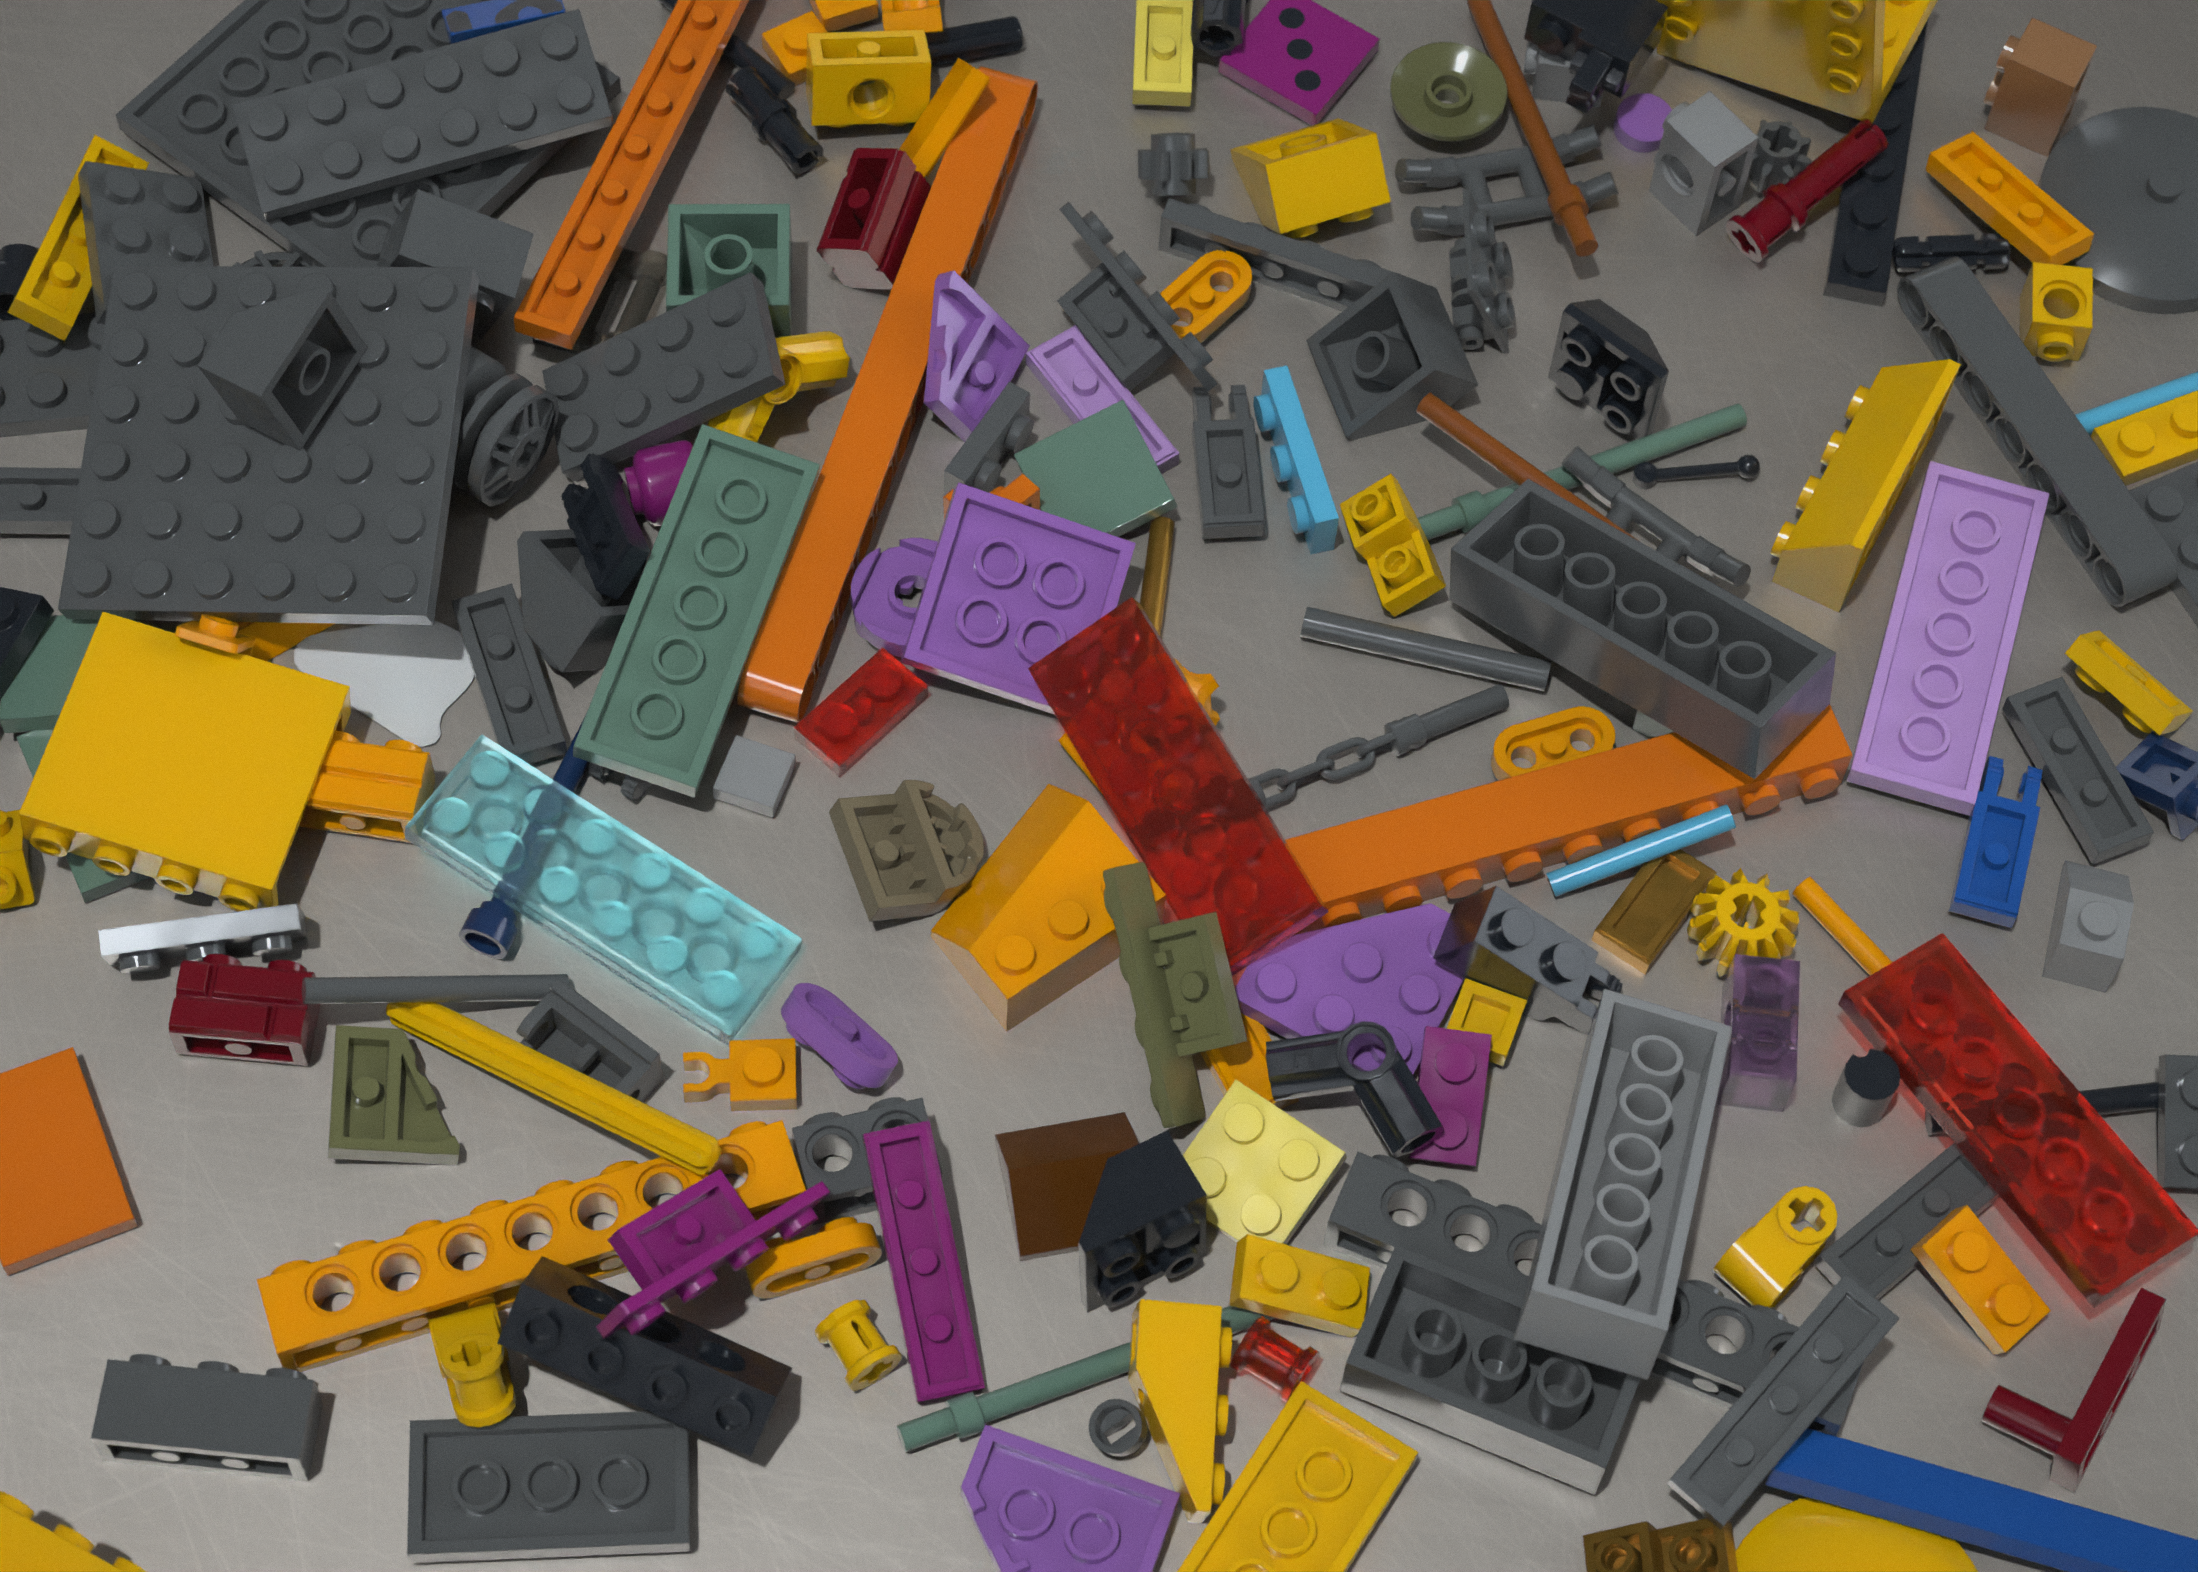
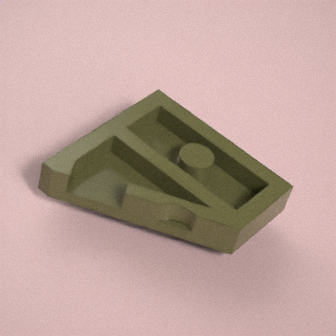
M336 1025L328 1158L443 1165L458 1164L460 1145L455 1135L450 1136L437 1109L438 1100L428 1079L421 1075L415 1063L416 1054L403 1029Z

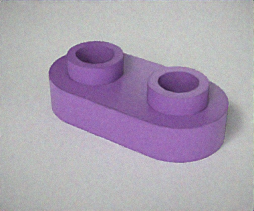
M811 983L797 984L781 1007V1015L786 1022L789 1034L798 1042L810 1046L833 1066L835 1075L850 1087L856 1089H864L866 1087L879 1088L884 1085L898 1063V1056L895 1050L881 1035L837 996L818 985Z

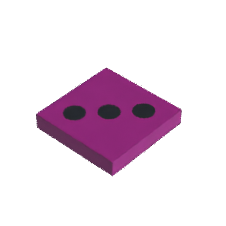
M1269 0L1244 30L1243 43L1237 45L1232 50L1231 55H1224L1220 58L1218 72L1313 126L1322 120L1378 52L1380 39L1312 0Z

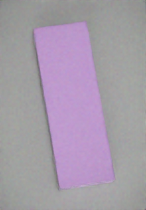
M1076 325L1026 352V365L1073 424L1124 400L1161 474L1179 465L1180 453Z

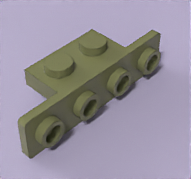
M1139 862L1106 869L1103 871L1105 882L1104 903L1108 914L1114 920L1121 949L1119 956L1120 970L1125 981L1129 984L1136 1012L1135 1033L1140 1045L1145 1050L1152 1079L1150 1084L1152 1103L1160 1113L1162 1125L1165 1129L1204 1119L1205 1109L1191 1054L1247 1041L1217 912L1160 925L1145 863Z

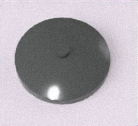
M2129 107L2104 112L2081 122L2067 132L2053 148L2038 183V187L2094 233L2089 251L2063 265L2093 268V294L2118 306L2156 314H2181L2198 311V118L2163 108Z

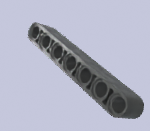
M1950 257L1902 278L1898 283L1897 293L1901 308L1907 319L1937 361L1950 359L1961 364L1954 381L1955 387L2024 485L2028 488L2050 493L2045 511L2046 516L2104 598L2113 606L2122 607L2172 584L2176 580L2178 572L2170 547L1968 265L1958 257Z

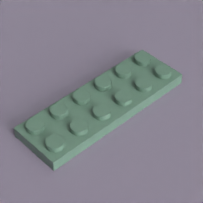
M704 424L701 425L573 746V757L695 798L818 478L820 464Z

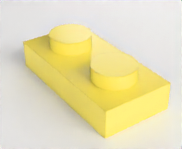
M1136 0L1132 104L1190 107L1193 44L1191 40L1193 0Z

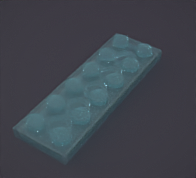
M482 734L405 827L406 840L726 1046L729 1045V1040L734 1039L801 949L802 938Z

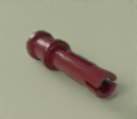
M1865 118L1861 120L1847 135L1833 144L1786 184H1772L1763 191L1764 199L1743 216L1734 215L1726 221V230L1732 242L1747 258L1753 262H1761L1768 256V248L1789 230L1797 232L1805 226L1808 219L1807 212L1853 176L1866 163L1888 148V142L1884 133L1876 124L1872 126L1871 120Z

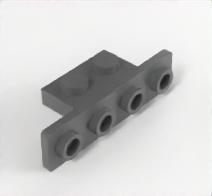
M1067 202L1059 210L1102 263L1059 298L1057 302L1130 391L1176 353L1209 392L1218 384L1205 368L1214 359L1191 331L1181 339L1171 327L1180 319L1179 316L1158 291L1154 292L1150 297L1145 295L1138 285L1147 277L1124 250L1114 257L1106 247L1114 237L1091 210L1082 218L1075 208Z

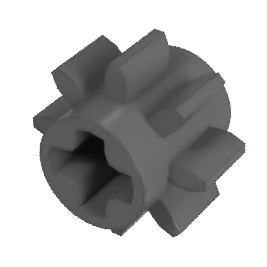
M1765 119L1761 120L1757 133L1759 138L1748 174L1751 182L1757 187L1759 192L1766 190L1772 184H1786L1812 162L1807 157L1812 140L1810 137H1801L1800 132L1793 126V122L1773 121L1768 123Z
M1195 133L1151 134V150H1138V178L1140 180H1152V195L1196 194V179L1209 178V150L1207 148H1195Z

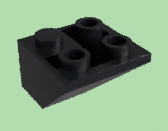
M1600 299L1570 303L1562 313L1548 378L1554 381L1560 391L1566 396L1575 400H1581L1601 414L1606 422L1616 431L1628 433L1635 439L1652 434L1669 370L1648 332Z
M1168 1130L1107 1159L1079 1240L1081 1303L1087 1313L1102 1305L1108 1307L1121 1305L1133 1298L1142 1286L1164 1275L1167 1278L1183 1275L1196 1266L1201 1257L1206 1255L1207 1194Z

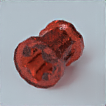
M1261 1316L1253 1323L1233 1355L1230 1368L1237 1372L1245 1369L1278 1389V1398L1287 1403L1300 1381L1306 1382L1318 1360L1320 1352L1311 1346L1303 1350L1270 1329L1271 1321Z

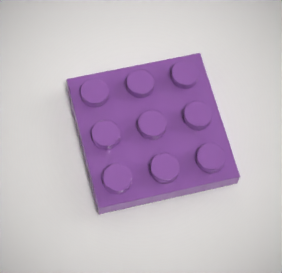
M958 482L950 500L900 663L1075 721L1087 707L1136 543Z

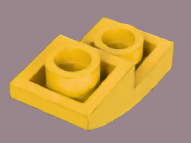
M1391 473L1339 504L1354 548L1367 560L1382 606L1392 616L1396 617L1447 587L1417 516L1398 480Z

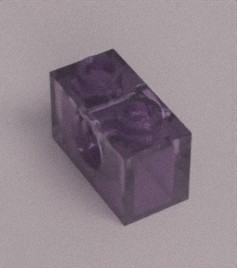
M1734 954L1722 986L1721 1023L1732 1026L1718 1090V1105L1777 1112L1784 1111L1797 1081L1800 961Z

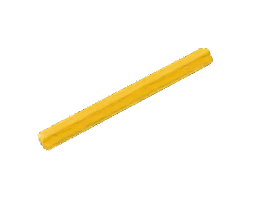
M437 1002L388 1003L385 1013L390 1017L393 1025L699 1175L708 1174L720 1158L722 1149L718 1146V1141L715 1137Z

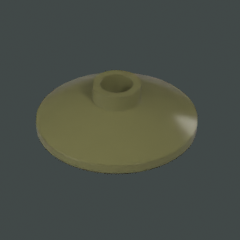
M1437 42L1414 49L1398 63L1391 79L1390 97L1398 116L1414 131L1436 140L1462 141L1477 137L1496 124L1505 109L1507 85L1500 68L1483 52L1465 44Z

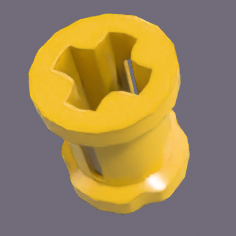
M853 1300L840 1306L822 1320L815 1329V1336L819 1342L831 1346L848 1372L845 1376V1382L850 1390L853 1391L864 1389L883 1379L902 1359V1354L894 1345L887 1346L870 1320L871 1307L866 1300Z

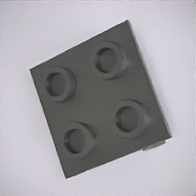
M1469 189L1462 190L1465 237L1457 239L1454 243L1455 246L1449 252L1451 292L1453 293L1451 297L1453 327L1464 349H1478L1483 345L1484 340L1495 338L1502 352L1508 353V328L1515 327L1516 324L1513 301L1505 289V278L1512 277L1513 275L1510 251L1506 242H1497L1489 211H1480Z

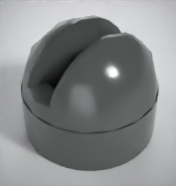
M1110 1399L1098 1405L1093 1411L1089 1420V1434L1093 1443L1100 1450L1112 1456H1127L1136 1452L1145 1442L1147 1422L1141 1410L1135 1405L1123 1399ZM1134 1418L1135 1427L1111 1444L1107 1437L1122 1429Z

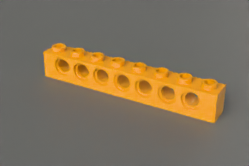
M783 1120L771 1124H766L762 1121L749 1122L732 1130L728 1137L718 1139V1146L722 1149L721 1155L708 1174L699 1175L664 1157L639 1164L633 1160L621 1161L603 1169L599 1176L576 1183L570 1180L554 1181L539 1188L535 1195L510 1203L505 1200L488 1201L476 1206L469 1215L443 1223L440 1220L422 1221L406 1229L404 1235L377 1243L374 1240L356 1241L340 1249L338 1255L312 1263L307 1260H295L284 1263L275 1268L270 1276L257 1279L275 1349L282 1368L304 1372L431 1333L428 1324L429 1319L495 1302L497 1312L512 1308L522 1282L542 1256L597 1281L629 1272L608 1239L619 1228L653 1209L648 1203L655 1196L662 1193L677 1195L721 1169L723 1174H738L746 1179L743 1185L734 1190L754 1219L758 1220L806 1191ZM596 1213H609L616 1217L615 1222L603 1230H591L583 1225L590 1216ZM540 1232L551 1237L550 1241L538 1250L530 1251L518 1246L519 1242L531 1233ZM476 1252L485 1256L482 1264L475 1269L462 1271L452 1267L455 1260L465 1253ZM411 1272L419 1276L418 1281L407 1290L394 1291L387 1288L388 1282L397 1274ZM344 1292L353 1296L350 1303L341 1310L330 1312L320 1308L323 1301L334 1293Z

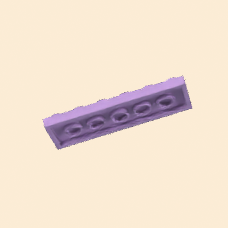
M1933 461L1929 462L1847 782L1970 816L1978 795L2050 493Z

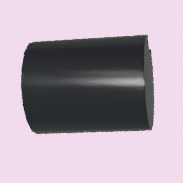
M1869 1049L1868 1054L1864 1057H1858L1853 1054L1849 1058L1832 1096L1834 1111L1841 1120L1849 1125L1861 1128L1872 1126L1882 1119L1900 1082L1899 1068L1892 1057L1883 1051Z

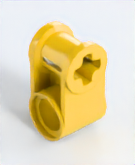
M1808 1186L1793 1188L1784 1194L1755 1226L1748 1228L1730 1246L1713 1268V1272L1751 1306L1761 1305L1773 1309L1791 1290L1803 1272L1820 1255L1837 1223L1838 1214L1834 1202L1826 1193L1817 1188ZM1804 1219L1812 1225V1228L1808 1226L1799 1232L1794 1229L1791 1223L1797 1224Z
M495 1302L429 1319L428 1324L442 1378L447 1379L454 1413L458 1421L470 1427H484L498 1423L509 1416L515 1408L516 1397L507 1362L510 1361L507 1347L497 1343L502 1328Z

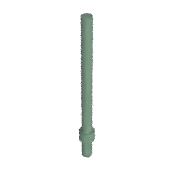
M1737 403L1590 457L1600 466L1603 465L1614 474L1640 463L1742 428L1747 425V417L1743 407ZM1564 466L1544 472L1567 490L1583 485ZM1513 483L1483 495L1476 490L1453 498L1452 506L1418 517L1417 519L1427 540L1458 529L1463 533H1467L1512 494L1519 485Z
M1228 1306L1222 1309L1221 1327H1231L1232 1334L1275 1319V1317ZM1130 1342L975 1397L971 1391L946 1400V1408L896 1426L902 1447L906 1452L956 1434L960 1440L982 1432L987 1422L1128 1372Z

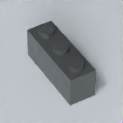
M135 1354L130 1356L129 1361L107 1360L91 1440L103 1461L308 1482L323 1402L315 1381L307 1379L305 1374L296 1370L271 1368L266 1371V1375L240 1373L238 1368L224 1362L203 1361L198 1364L197 1368L171 1366L168 1360L159 1356Z

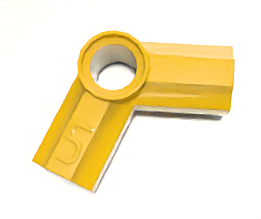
M831 331L775 338L786 385L710 419L707 426L757 443L775 404L779 405L787 402L798 391L833 387L840 378L847 377L850 357L845 352L842 337Z

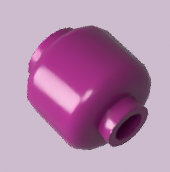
M680 440L643 448L634 454L633 466L624 468L634 516L644 514L649 524L662 526L693 448L692 443Z

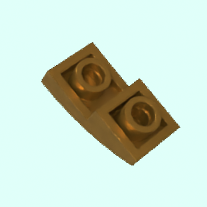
M1707 1518L1656 1529L1648 1521L1583 1535L1587 1572H1738L1732 1523L1730 1521L1721 1530Z

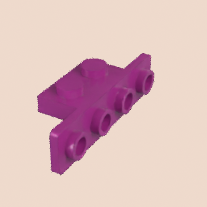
M721 1169L710 1174L619 1228L608 1239L641 1288V1291L620 1303L596 1328L603 1338L610 1336L624 1326L631 1335L640 1332L666 1313L662 1303L675 1295H678L683 1303L694 1299L718 1281L714 1274V1271L729 1263L734 1272H737L769 1249L764 1242L766 1239L779 1232L784 1241H787L808 1228L818 1219L813 1208L830 1191L824 1182L821 1181L760 1219L755 1220Z

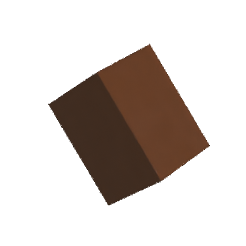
M1125 1112L995 1134V1143L1019 1260L1026 1261L1079 1251V1240L1107 1159L1139 1144Z

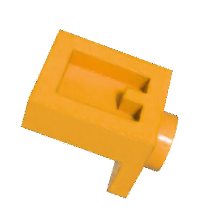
M881 0L884 31L924 30L925 33L943 31L939 0Z

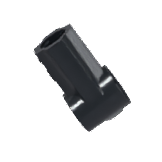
M1361 1021L1350 1025L1345 1031L1266 1042L1268 1077L1274 1101L1354 1090L1394 1158L1417 1151L1429 1144L1438 1134L1444 1131L1442 1123L1398 1051L1392 1035L1385 1027L1375 1022ZM1378 1045L1386 1050V1057L1377 1069L1360 1071L1352 1066V1059L1356 1051L1363 1046Z

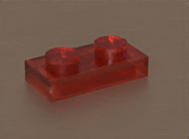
M882 647L794 727L795 740L838 777H841L928 698V685Z

